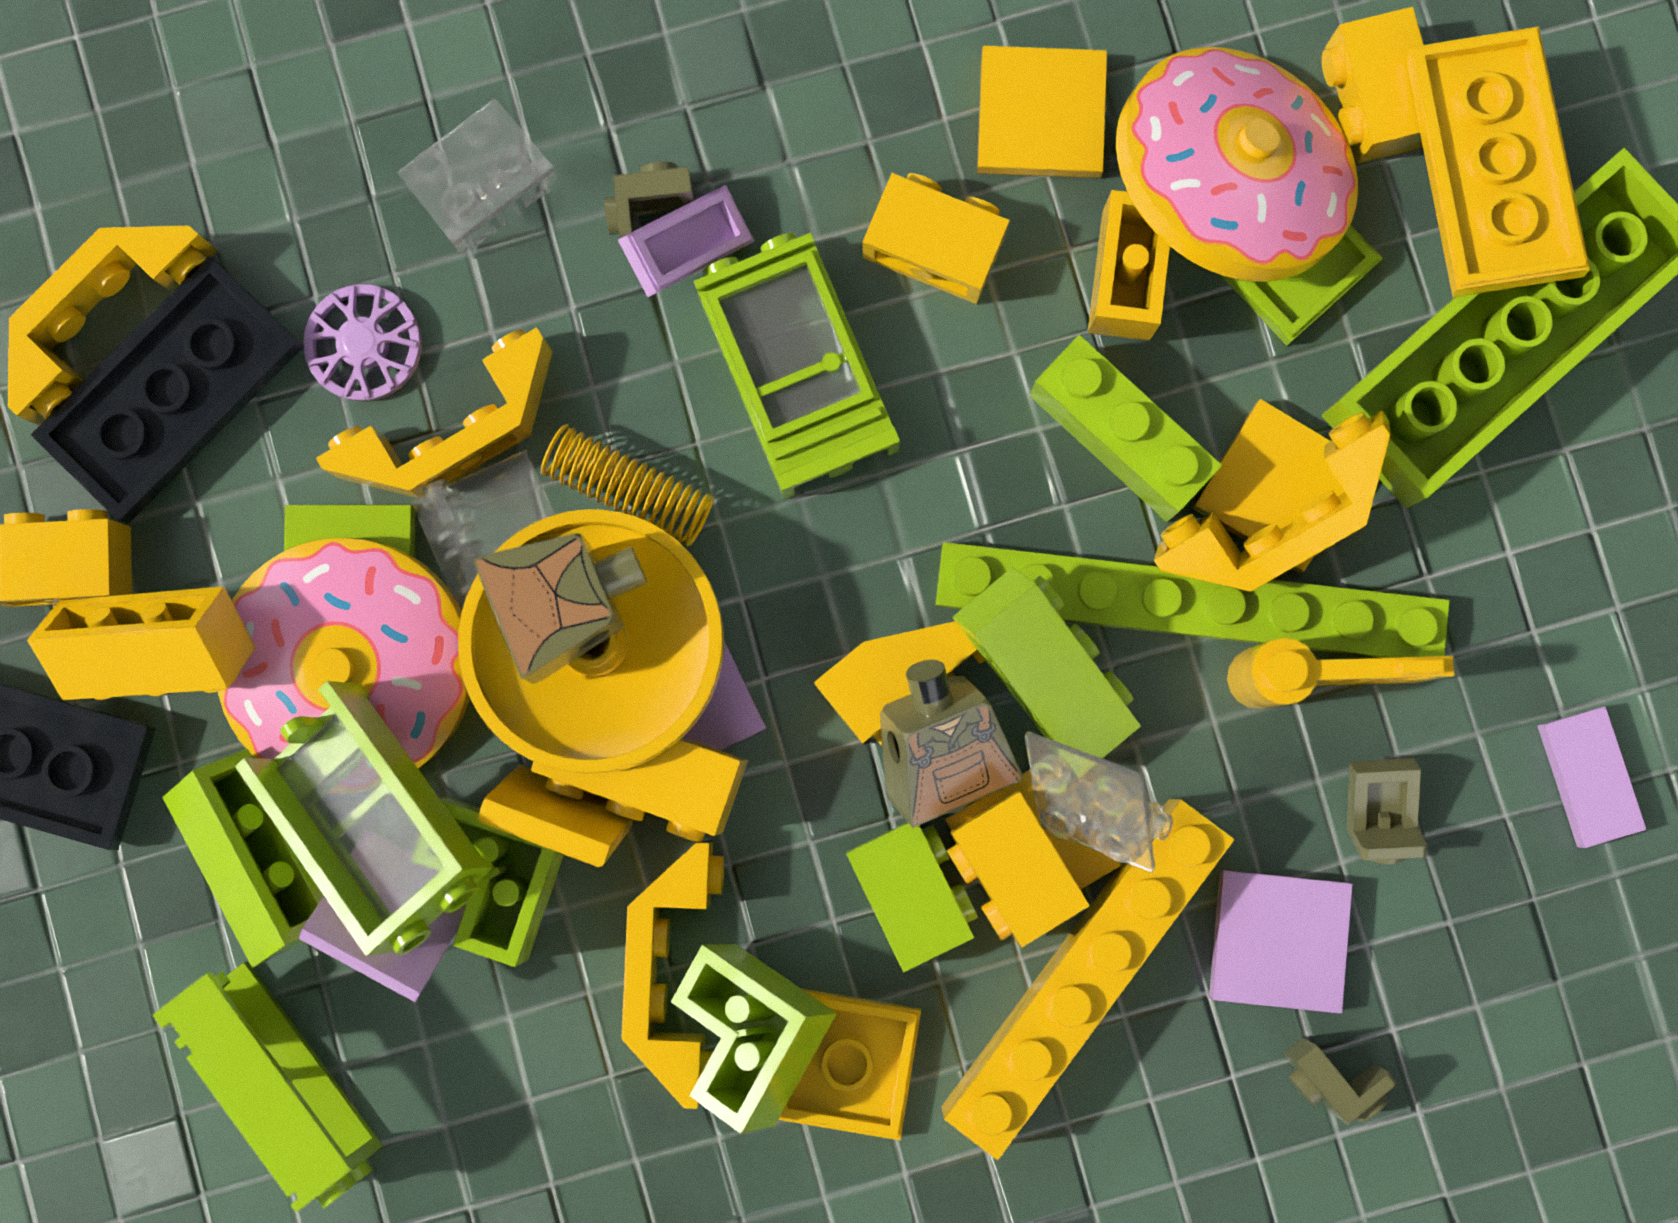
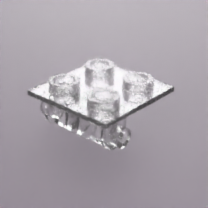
M495 98L397 171L398 175L459 253L469 246L473 251L476 250L478 244L497 231L490 222L492 218H495L505 228L508 223L500 212L508 206L518 217L522 215V210L515 202L517 199H520L527 208L545 193H551L553 190L550 184L558 179L553 165Z
M527 450L448 484L446 479L430 483L423 488L425 495L411 501L449 590L458 602L461 610H463L467 594L478 574L473 559L494 553L518 531L534 522L555 515Z
M1028 731L1025 734V741L1039 823L1042 829L1049 831L1060 839H1070L1100 851L1117 862H1127L1153 872L1155 860L1152 842L1155 838L1163 841L1168 837L1173 826V817L1165 813L1163 805L1147 801L1144 774Z

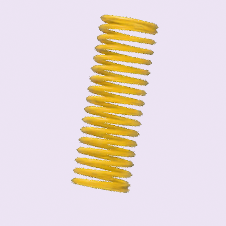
M568 424L563 425L547 448L541 465V474L544 477L551 475V479L554 482L560 479L561 485L569 484L571 490L578 488V492L581 495L587 492L588 498L596 497L598 503L605 501L607 508L614 506L615 511L623 510L625 514L636 516L638 506L647 494L655 477V466L648 471L644 478L648 467L647 463L644 462L635 474L638 466L637 458H634L628 465L630 457L627 453L622 456L618 463L621 454L619 449L615 450L610 456L612 450L610 444L602 450L603 444L601 440L597 441L593 446L594 439L592 436H589L584 441L585 435L583 431L579 432L575 437V428H570ZM566 429V433L556 451L554 460L550 467L546 470L547 461L550 456V453L556 441L558 440L562 432ZM576 444H577V447H576V449H575V451H574L572 457L570 458V456H571V454H572V452H573V450H574V448H575V446H576ZM563 462L560 474L555 477V471ZM572 466L569 478L564 481V475ZM582 468L579 481L573 486V480ZM592 471L588 481V486L584 490H582L583 482L586 480V478ZM664 471L658 474L646 498L643 510L636 517L645 520L647 511L663 484L665 478ZM601 475L597 490L591 495V489ZM673 475L665 482L653 512L646 521L652 524L655 523L656 515L664 504L674 483ZM622 478L615 498L609 503L610 495ZM610 479L606 494L600 499L601 491ZM682 480L676 483L660 520L655 524V526L662 530L664 529L665 520L682 490ZM630 484L625 501L618 508L619 499ZM641 484L634 505L627 512L628 504ZM691 484L687 485L683 491L671 521L664 529L673 538L677 536L679 543L685 541L687 547L691 546L699 535L714 500L712 494H705L694 515L690 528L682 537L684 526L693 513L701 495V490L697 489L686 508L679 527L673 533L674 524L691 494ZM701 519V521H700V523H699L697 529L695 530V532H694V534H693V531H694L695 527L697 526L699 520Z

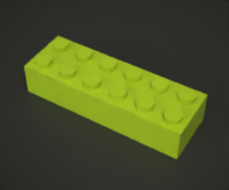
M1625 148L1608 160L1574 190L1590 270L1584 277L1453 297L1321 415L1334 428L1355 414L1363 412L1368 419L1383 410L1390 423V438L1379 480L1405 508L1433 494L1678 274V204Z

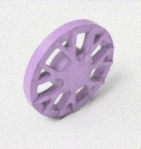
M351 285L332 292L313 310L305 327L303 340L304 355L311 373L324 388L347 400L371 402L394 394L409 381L421 357L422 335L414 313L397 295L374 285ZM357 297H374L373 309L369 318L356 316ZM349 299L348 305L344 306L342 302ZM382 299L390 302L388 305L381 308ZM335 306H338L348 319L339 330L333 329L324 321L326 315ZM397 308L406 323L387 333L378 323ZM320 326H322L324 331L318 333ZM409 330L410 340L400 338L403 333ZM336 339V349L338 352L330 356L318 358L316 341ZM390 342L409 346L408 356L404 365L385 359L390 349ZM343 360L354 367L345 388L335 384L330 379ZM329 364L324 372L321 365ZM379 365L387 383L380 387L369 389L364 369H371ZM391 368L400 370L394 378L390 374ZM358 381L362 391L353 390Z

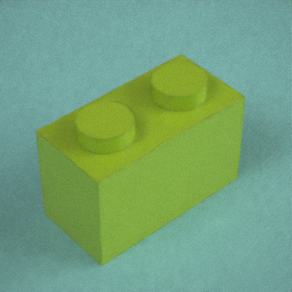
M905 822L846 851V855L903 973L974 938L967 923L977 919V913L962 883L952 888L949 887L939 864L950 860L933 825L921 829L920 825L912 828L908 822Z

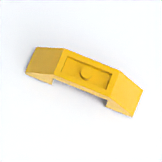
M189 225L99 228L9 317L8 408L16 416L40 425L84 381L53 348L58 343L65 342L74 337L84 326L85 316L103 298H108L118 293L128 282L130 271L137 264L153 280L172 293L209 255L213 257L218 250Z
M537 327L528 333L524 329H519L500 338L492 346L494 353L485 357L482 361L507 404L500 408H497L495 404H490L476 410L463 421L465 427L463 430L444 441L441 437H434L413 448L408 454L410 461L404 465L401 463L387 437L371 425L364 430L361 426H355L339 433L329 441L328 446L330 450L316 457V460L324 471L338 479L425 499L531 436L553 353L552 349Z
M1383 410L1368 419L1363 412L1355 414L1329 432L1332 441L1325 444L1324 461L1344 490V493L1337 496L1333 490H1330L1315 497L1300 509L1299 512L1302 517L1282 529H1279L1276 523L1271 524L1250 536L1243 543L1246 549L1243 552L1239 551L1214 511L1199 520H1196L1193 514H1189L1171 524L1160 534L1164 541L1159 543L1154 557V562L1160 571L1253 591L1366 526L1390 438V423Z
M714 841L695 843L631 902L627 908L621 1039L684 1109H698L700 1103L693 1099L690 1094L714 1051H705V1034L654 1032L655 1023H665L667 1013V984L657 983L658 957L668 958L670 919L660 918V907L707 909L711 906V894L722 895L724 856L713 855Z

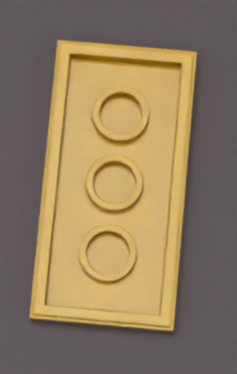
M1539 26L1409 47L1405 59L1452 297L1584 277L1590 270Z

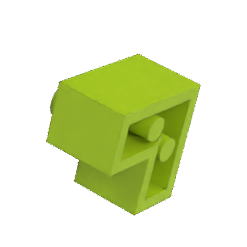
M440 798L481 857L488 859L493 865V868L476 883L479 891L466 905L453 946L517 967L529 959L564 854L480 823L481 821L477 819L481 809L479 807L452 798ZM421 834L412 861L441 871L445 866Z
M737 944L702 945L671 1000V1003L721 1038L690 1096L741 1134L775 1126L837 1013Z

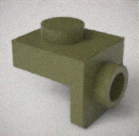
M659 161L641 166L638 173L613 175L615 196L604 198L609 235L619 234L620 238L637 230L635 216L673 212L694 201V184L689 167L678 168L676 163Z
M1414 758L1351 761L1349 763L1346 831L1361 859L1371 860L1380 864H1397L1405 859L1426 857L1427 842L1418 829L1421 769Z
M1303 1037L1283 1053L1295 1068L1288 1075V1078L1312 1107H1315L1322 1101L1334 1116L1347 1125L1355 1119L1358 1122L1366 1121L1380 1112L1389 1101V1096L1386 1093L1397 1084V1081L1389 1071L1376 1064L1369 1066L1348 1084L1321 1049Z

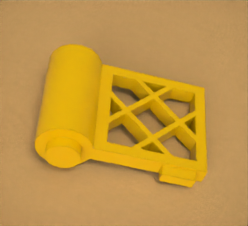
M1280 638L1245 649L1235 656L1228 669L1227 681L1230 692L1238 702L1248 708L1261 710L1300 702L1311 694L1315 686L1418 683L1454 676L1453 656L1316 660L1308 646L1295 639Z

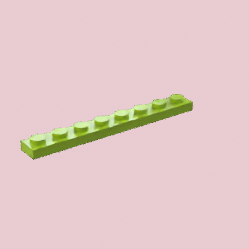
M947 542L942 543L935 607L961 610L1013 567L1032 581L1041 576L1052 586L1064 602L1065 606L1057 612L1064 622L1252 644H1262L1275 639L1289 638L1298 640L1313 651L1374 658L1445 656L1450 600L1270 580L1253 591H1246L1163 572L1156 566Z

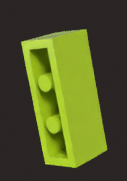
M1080 335L1037 378L1029 394L1038 405L1166 522L1179 513L1222 467V464Z
M1012 567L952 618L1056 754L1082 776L1141 727L1127 708V705L1134 698L1114 673L1108 670L1103 675L1096 666L1093 659L1100 652L1089 636L1077 624H1073L1068 628L1057 613L1065 605L1052 586L1041 576L1032 581Z
M247 748L192 770L162 798L251 967L254 968L304 943V941L298 939L301 930L324 895L235 768L242 759L253 758Z

